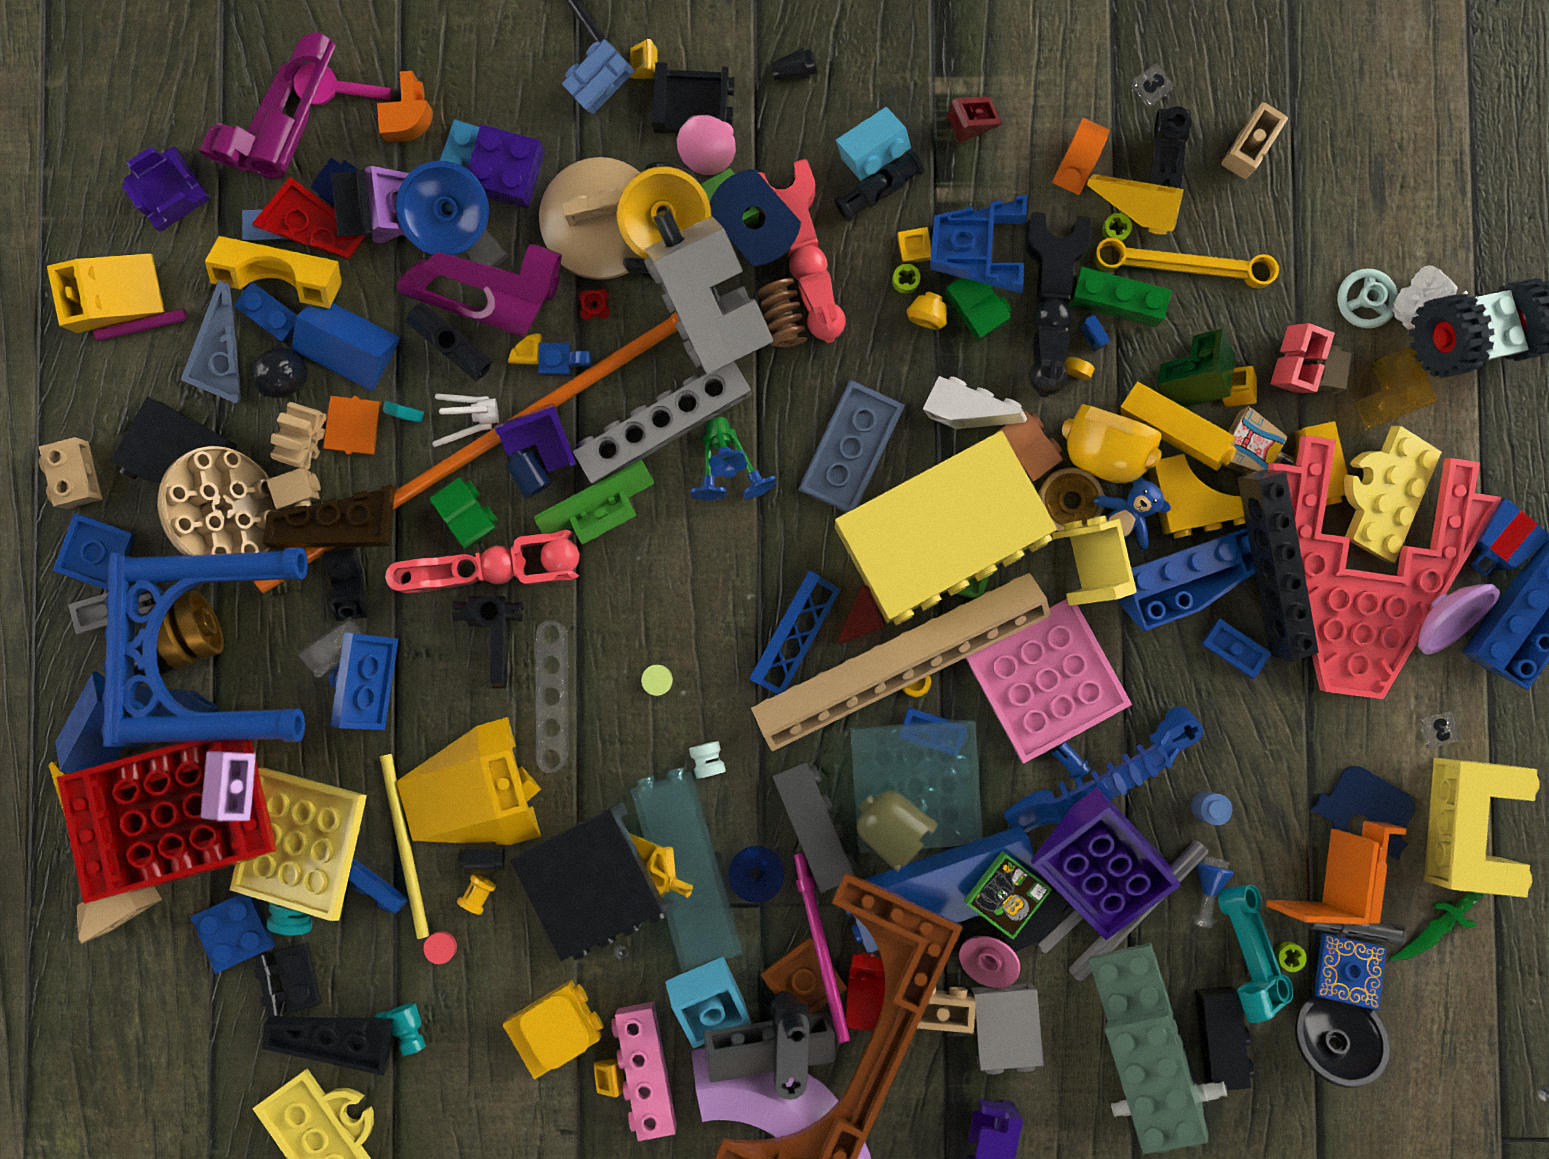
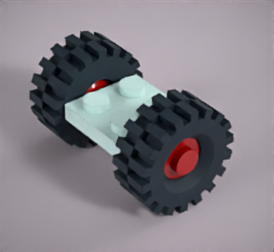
M1539 278L1528 279L1502 285L1498 288L1499 291L1479 297H1468V294H1454L1424 302V306L1418 307L1416 310L1419 316L1412 317L1411 324L1415 325V329L1409 330V336L1414 337V342L1410 343L1411 350H1417V354L1414 355L1417 362L1423 361L1421 368L1424 371L1430 370V375L1446 378L1472 372L1475 369L1481 368L1483 361L1504 357L1508 360L1521 361L1547 355L1549 353V281L1542 282L1543 279Z

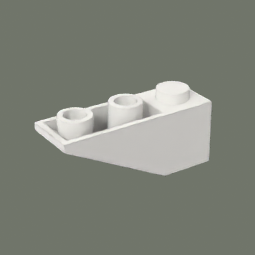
M939 376L923 407V410L930 419L955 429L1025 423L1027 420L1025 413L1021 409L1022 406L1018 402L1005 398L1004 401L993 398V393L977 387L976 390L966 387L967 384L964 381L955 377H950L948 380Z

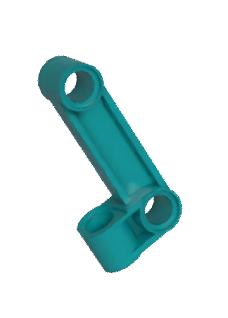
M1252 884L1223 888L1218 895L1219 907L1225 915L1231 918L1252 978L1247 984L1239 987L1237 992L1247 1021L1249 1023L1263 1022L1273 1018L1276 1015L1275 1013L1291 1002L1293 998L1292 983L1286 975L1280 972L1259 912L1261 908L1259 890Z

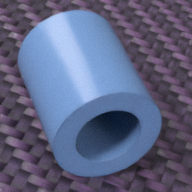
M1201 791L1193 797L1191 810L1194 816L1201 821L1212 825H1222L1232 815V804L1224 795L1211 791Z

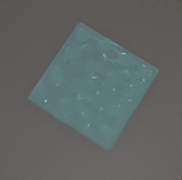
M974 719L850 728L856 826L862 814L858 808L870 794L875 798L883 791L894 790L901 793L938 823L932 834L928 832L920 840L924 844L922 848L962 846L983 838L976 723ZM857 831L858 852H875L861 839Z

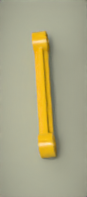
M1116 238L1104 239L1093 253L1095 266L1103 272H1113L1120 266L1239 278L1244 279L1247 285L1255 289L1268 286L1277 278L1279 273V266L1276 260L1266 254L1257 255L1250 261L1126 248L1124 243ZM1104 246L1116 248L1120 255L1118 263L1109 265L1103 262L1100 257V249ZM1256 262L1264 263L1270 271L1269 279L1267 281L1257 280L1251 271L1252 264Z

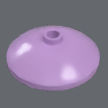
M1479 584L1458 589L1450 595L1446 593L1440 595L1431 604L1433 609L1423 622L1418 637V648L1428 655L1453 644L1488 614L1497 602L1500 591L1492 584Z

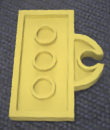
M1391 426L1381 451H1367L1356 456L1350 462V465L1362 468L1364 476L1361 482L1359 477L1354 475H1345L1344 477L1345 495L1349 504L1356 509L1345 537L1350 538V542L1384 562L1395 564L1442 452L1402 426Z
M308 1068L253 1108L287 1159H371L362 1147V1144L370 1136L374 1125L372 1106L363 1111L360 1119L350 1118L347 1114V1106L358 1104L364 1095L350 1088H336L325 1093Z

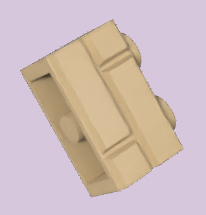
M1262 102L1251 114L1222 160L1221 164L1223 167L1241 178L1247 179L1261 163L1288 120V117L1267 103Z

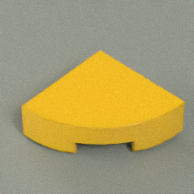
M531 334L521 340L511 350L508 363L539 366L541 334Z

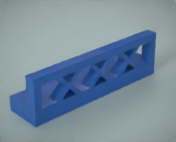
M809 570L754 669L750 680L778 695L785 692L841 591L840 588ZM816 583L832 591L827 603L814 606L811 598V592ZM809 600L811 608L802 610L806 601ZM823 608L820 616L817 618L815 610ZM812 611L815 621L812 630L799 633L796 619L799 614ZM794 626L796 634L787 637L791 628ZM809 634L804 645H802L800 637ZM797 638L800 647L797 657L784 660L781 650L784 641ZM779 652L781 661L773 663L775 657ZM794 661L788 672L785 663ZM778 665L783 666L786 676L780 688L764 680L769 668Z

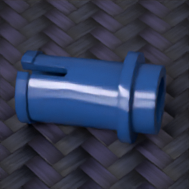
M1067 741L1061 743L1060 747H1057L1051 753L1068 770L1070 778H1083L1091 770L1087 765L1089 761H1084L1068 745Z

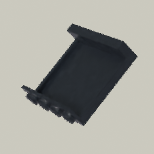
M623 801L522 852L510 860L561 961L573 956L574 960H578L591 952L590 947L598 944L599 948H603L616 940L615 935L623 932L624 936H628L641 929L640 923L649 920L650 924L660 921L667 916L666 910L675 903L673 899L664 903L621 819L622 816L628 813Z

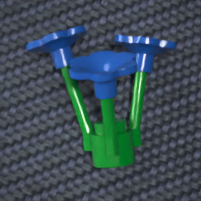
M718 417L705 423L706 435L702 437L705 446V476L702 477V487L690 490L692 499L713 501L726 498V488L715 487L714 476L723 475L726 478L735 476L737 471L744 470L745 468L749 473L747 477L751 483V486L743 491L745 500L759 497L777 485L775 476L762 479L758 470H754L737 438L735 429H730L728 419ZM731 442L736 449L734 451L728 447ZM711 446L714 449H719L718 455L712 456Z

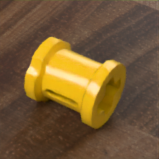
M472 874L470 885L463 897L458 898L457 903L467 911L481 915L484 911L482 906L490 891L495 890L496 885L481 875Z

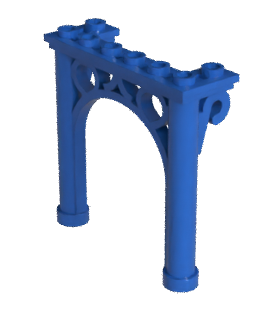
M295 547L277 552L135 558L119 553H110V562L107 565L109 593L106 597L108 622L105 629L107 651L103 664L106 674L105 691L102 696L103 705L105 706L104 723L101 728V734L104 739L103 746L143 748V744H148L149 742L282 739L284 742L301 741L305 731V719L300 709L199 713L185 708L170 695L161 679L156 649L162 621L172 604L184 592L197 585L213 582L304 579L308 568L304 549ZM179 581L165 593L156 585V582ZM149 590L155 599L156 605L149 614L142 616L138 610L139 596L141 593L148 592ZM135 622L147 624L145 629L140 628L139 634L134 639ZM134 659L138 664V669L145 670L146 675L133 676ZM145 682L152 690L153 695L148 705L144 709H139L135 702V693L137 687ZM163 704L168 710H170L177 716L152 715L155 714Z

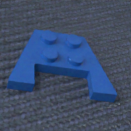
M1027 195L1017 196L1016 201L1002 204L1001 200L991 202L990 207L973 211V208L969 207L935 215L930 259L931 270L1023 293L1024 263H992L994 224H1026Z

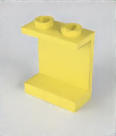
M1099 516L1087 519L1088 525H1082V520L1063 524L1064 530L1052 534L1053 539L1070 536L1082 589L1066 594L1069 606L1116 600L1137 593L1120 519L1107 521L1106 516Z

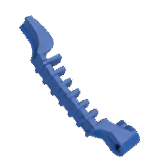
M1184 706L1174 707L1167 712L1164 721L1158 724V730L1150 736L1152 746L1145 750L1141 744L1137 745L1136 756L1130 758L1127 753L1122 754L1123 763L1115 767L1111 762L1107 763L1108 772L1101 776L1096 770L1092 771L1093 780L1086 784L1080 777L1075 778L1077 788L1072 791L1063 781L1058 783L1062 795L1058 798H1055L1050 790L1034 792L1004 812V816L1011 828L1021 825L1026 833L1041 825L1059 824L1074 804L1097 787L1112 802V798L1120 794H1127L1128 789L1135 785L1141 786L1147 778L1158 776V772L1162 769L1173 767L1172 762L1179 751L1200 740L1203 735V726L1188 708Z

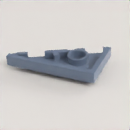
M218 280L181 380L237 404L241 402L242 396L230 283Z

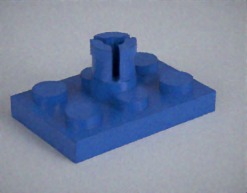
M344 632L340 663L333 668L336 673L330 672L329 675L330 686L336 689L330 723L331 727L385 730L398 638Z

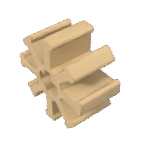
M293 402L288 403L287 413L281 412L277 418V422H279L281 427L280 431L276 434L273 433L270 443L276 445L273 452H271V458L308 470L311 466V458L317 459L320 450L317 448V442L325 438L326 429L321 427L324 421H326V414Z

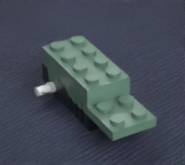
M1147 943L1090 956L1088 960L1107 1019L1105 1032L1126 1100L1111 1103L1114 1117L1121 1115L1132 1116L1143 1154L1164 1153L1170 1149H1179L1187 1146L1197 1147L1207 1143L1209 1120L1203 1102L1227 1096L1224 1082L1217 1084L1203 1083L1202 1085H1198L1186 1046L1183 1044L1184 1040L1178 1028L1177 1017L1173 1013L1172 1001L1167 995L1152 944Z

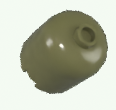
M894 790L883 791L875 798L870 794L858 808L862 812L857 822L859 836L896 872L900 870L901 865L903 867L906 866L923 847L924 844L920 840L928 832L932 834L938 826L935 820L901 793Z

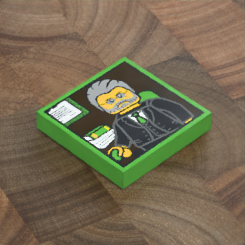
M1001 851L964 899V902L1010 938L1014 939L1052 889L1005 852Z

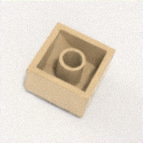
M151 887L83 904L81 902L76 906L78 939L81 944L111 932L161 901L162 899L156 888Z

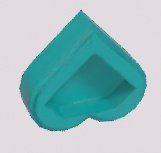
M385 400L384 413L417 423L422 422L424 411Z

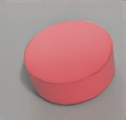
M446 931L433 933L424 943V954L434 964L448 962L457 950L455 938Z

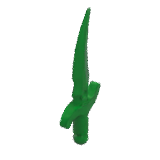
M1468 892L1454 906L1444 901L1434 902L1432 904L1434 908L1444 909L1447 912L1442 917L1432 920L1412 943L1390 957L1389 961L1406 960L1425 952L1436 945L1444 934L1451 932L1456 923L1465 928L1475 927L1476 922L1465 920L1464 914L1477 903L1478 899L1484 896V893Z

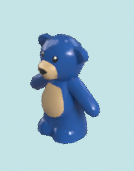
M1141 476L1132 481L1133 488L1127 500L1100 495L1096 496L1093 501L1099 507L1115 510L1106 516V520L1120 519L1124 540L1134 529L1139 548L1145 550L1148 548L1149 540L1144 517L1158 511L1166 513L1171 507L1164 500L1161 489L1153 482L1145 481Z

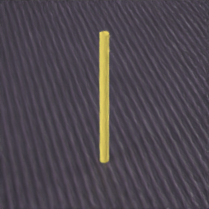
M392 754L379 756L416 936L417 939H421L430 935L402 801L396 783L397 778Z

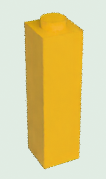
M1138 381L1120 406L1121 416L1159 431L1162 434V440L1218 471L1223 463L1228 465L1237 451L1234 447L1236 436Z

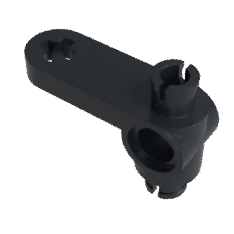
M1179 106L1157 110L1154 125L1150 184L1162 185L1164 180H1167L1168 186L1182 189L1185 147L1192 126L1191 110H1186Z
M490 595L469 596L467 602L454 601L452 609L461 610V612H452L453 621L467 620L469 627H491L492 689H506L508 682L509 621H523V613H514L515 610H524L523 602H509L507 596ZM490 603L496 604L498 608V614L493 620H488L484 614L485 607Z
M781 991L774 996V1001L771 1005L772 1026L775 1035L773 1081L776 1091L781 1098L793 1100L803 1095L807 1088L810 1017L806 1002H801L797 996L787 991ZM790 1077H794L795 1081H793L792 1086L787 1087L785 1083L789 1081Z

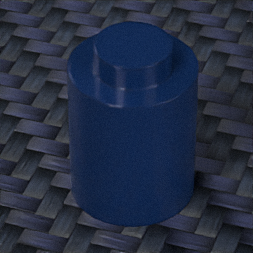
M522 449L508 458L510 462L506 467L525 499L535 496L552 484L533 451L526 452Z

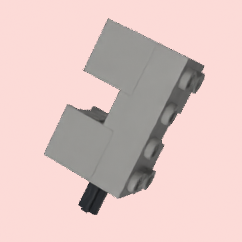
M670 209L657 213L658 215L654 216L653 219L663 240L645 248L649 258L645 259L644 263L655 283H661L665 294L661 296L669 312L675 311L679 322L675 323L682 340H688L683 345L695 367L701 366L705 373L708 374L774 342L756 300H751L748 297L744 286L721 297L716 286H714L743 271L728 236L718 221L711 216L680 231Z

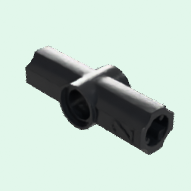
M423 302L414 306L408 313L405 323L475 382L483 378L490 370L493 361ZM447 336H455L456 338L451 348H443V341Z

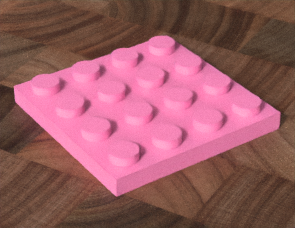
M1067 598L1049 607L1050 617L965 658L1023 764L1132 705L1078 605L1069 606Z

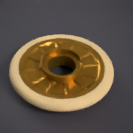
M1067 467L1053 472L1044 480L1038 493L1057 527L1056 531L1064 530L1063 524L1082 520V525H1088L1087 519L1102 516L1104 507L1095 505L1093 501L1096 496H1105L1101 484L1093 475L1079 468ZM1073 492L1079 497L1080 502L1076 509H1069L1064 505L1063 497L1066 493Z

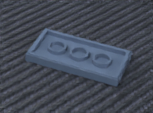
M849 380L798 491L845 513L857 508L905 405L853 380Z

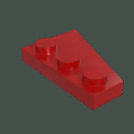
M289 177L252 223L255 228L346 260L353 256L367 238V235L338 237L335 210L292 177Z

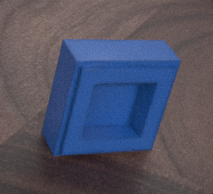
M1095 314L1085 319L1079 327L1094 352L1103 348L1110 341Z

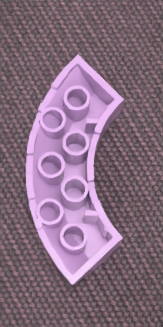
M705 1047L691 1050L695 1087L702 1122L712 1120L738 1121L763 1129L775 1137H781L798 1132L815 1123L838 1102V1099L821 1081L809 1074L806 1091L799 1098L793 1100H786L778 1095L773 1081L774 1072L710 1082L705 1061ZM790 1077L789 1081L785 1083L786 1086L791 1087L795 1078ZM864 1143L857 1159H871L866 1143Z

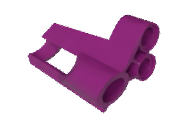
M311 33L302 37L294 47L288 63L281 65L248 130L245 131L238 126L233 128L217 122L216 125L209 127L199 149L200 154L222 165L241 171H252L265 178H283L305 131L310 104L335 49L334 41L322 33ZM304 61L316 63L294 117L291 118L283 114L282 110L293 88L296 72L302 67Z
M530 244L525 253L520 274L437 251L428 260L422 259L403 274L396 287L403 295L525 338L544 299L552 301L557 292L560 275L557 273L560 268L562 254ZM442 275L483 290L487 297V303L485 308L481 310L425 289L434 278Z

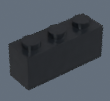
M1233 986L1195 989L1205 1084L1224 1082L1226 1091L1251 1088L1250 1078L1254 1077V1067L1247 1053V1046H1250L1251 1038L1248 1027L1244 1025L1243 1014L1245 1012L1237 989Z

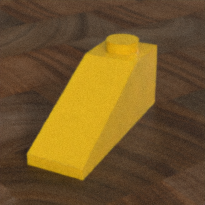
M1092 174L1088 179L1087 186L1140 226L1148 227L1149 232L1162 235L1167 234V231L1173 232L1177 223L1184 189Z

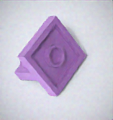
M374 166L364 169L373 242L385 243L400 235H405L398 221L396 200L399 188L409 173Z

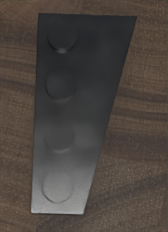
M269 1016L264 1024L262 1049L384 1076L389 1063L394 1018Z

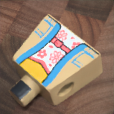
M1249 406L1238 412L1228 430L1229 433L1236 436L1234 447L1237 451L1228 465L1223 463L1222 466L1245 474H1251L1264 469L1268 470V463L1293 465L1295 459L1281 452L1287 440V436Z

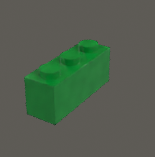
M1081 267L1075 275L1071 300L1068 305L1157 327L1165 320L1172 290Z

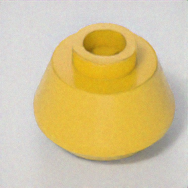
M926 292L925 296L919 295L907 309L909 320L919 326L932 330L943 328L947 323L946 304L942 302L943 297L932 292Z

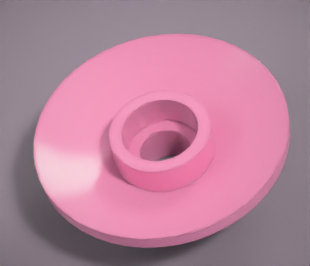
M974 936L967 939L960 949L959 959L963 969L978 983L992 988H1004L1012 985L1017 980L1020 973L1019 959L1014 951L1002 941L989 936Z

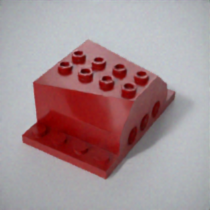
M252 740L186 741L56 777L83 904L176 882L255 859L257 856L276 852L277 848L256 757L250 820H213L201 818L207 751L255 754Z

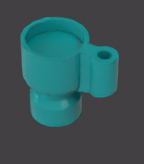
M416 1003L405 1004L374 1016L375 1018H394L392 1035L400 1038L399 1048L402 1056L416 1053L426 1047L423 1035L418 1033V1029L421 1026V1018Z

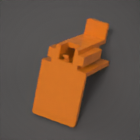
M1363 821L1362 836L1338 829H1331L1322 902L1267 900L1266 906L1303 922L1380 924L1387 871L1386 857L1389 834L1406 835L1407 828L1387 822Z

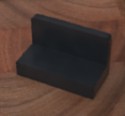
M365 170L330 173L338 237L372 234Z

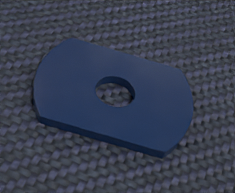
M756 169L745 170L727 178L719 185L709 202L711 216L724 228L728 239L752 266L768 264L784 255L794 243L801 227V221ZM758 207L764 212L765 223L761 228L750 229L744 224L742 217L747 208Z

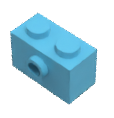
M887 107L836 139L842 160L860 181L876 173L880 168L911 149L906 127Z

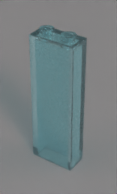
M679 767L667 771L666 778L655 780L654 775L636 780L637 786L630 790L644 839L663 848L672 847L675 876L677 879L693 885V889L690 890L692 893L688 898L672 890L662 898L664 903L671 899L675 902L666 910V917L682 972L723 956L725 959L742 955L743 946L693 771L685 772L684 767Z

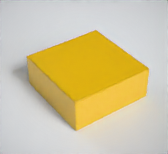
M928 227L897 233L902 264L931 259Z

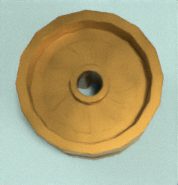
M192 590L178 597L167 611L159 630L157 649L168 665L174 669H183L195 664L198 657L208 659L220 654L224 649V639L218 619L211 605L198 591ZM152 606L149 609L148 614L151 612L154 606Z

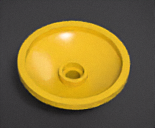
M673 167L647 169L632 178L620 195L617 205V223L620 233L626 244L644 259L649 258L645 248L663 240L653 219L657 215L656 211L659 207L664 206L667 210H671L680 231L711 217V207L706 192L699 182L685 171Z

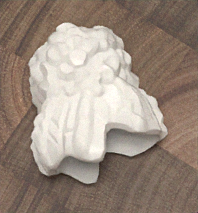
M1430 265L1424 266L1411 279V286L1402 288L1395 302L1392 303L1394 317L1401 321L1406 329H1415V325L1411 324L1412 317L1419 316L1416 313L1418 307L1424 306L1423 303L1428 300L1454 295L1458 288L1442 270Z

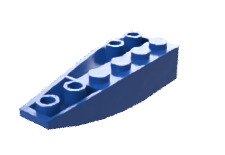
M1247 528L1132 567L1131 570L1137 593L1119 598L1118 601L1120 606L1142 631L1203 610L1255 573Z
M1549 541L1539 548L1520 571L1461 651L1486 670L1525 690H1529L1549 662Z

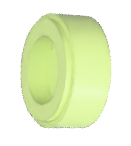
M652 665L643 672L642 686L651 695H663L670 690L673 676L665 666Z

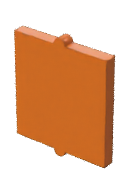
M330 396L323 448L345 451L348 455H351L353 452L374 455L382 403L362 400L357 396L352 398Z

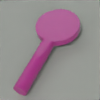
M310 62L303 65L295 74L294 89L300 99L304 94L316 63ZM327 66L310 105H324L330 102L336 93L392 100L393 91L392 88L337 81L335 74Z

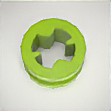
M1123 213L1110 215L1102 226V234L1105 239L1116 238L1124 241L1132 230L1131 220ZM1114 222H1117L1119 227L1124 228L1119 235H1116L1115 230H1110Z
M911 264L898 266L892 278L895 290L902 294L914 292L920 282V272ZM911 273L913 275L911 282L914 283L909 285L906 282L902 285L899 282L901 280L899 274L908 275Z
M1285 941L1275 948L1274 955L1277 963L1284 970L1297 972L1305 966L1307 961L1306 953L1299 945ZM1287 950L1293 953L1296 951L1293 955L1295 960L1293 963L1284 962L1287 958L1285 954Z

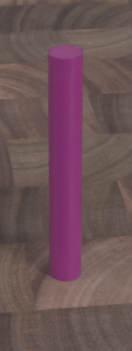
M179 309L94 329L93 333L95 339L101 341L187 321L188 316L185 309Z

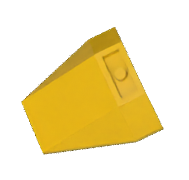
M508 717L476 726L396 781L413 841L446 843L495 842L496 845H513L541 836L533 806L528 807L512 748L516 747Z

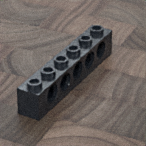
M1264 469L1237 477L1268 645L1272 653L1271 656L1293 662L1317 654L1319 651L1286 471Z

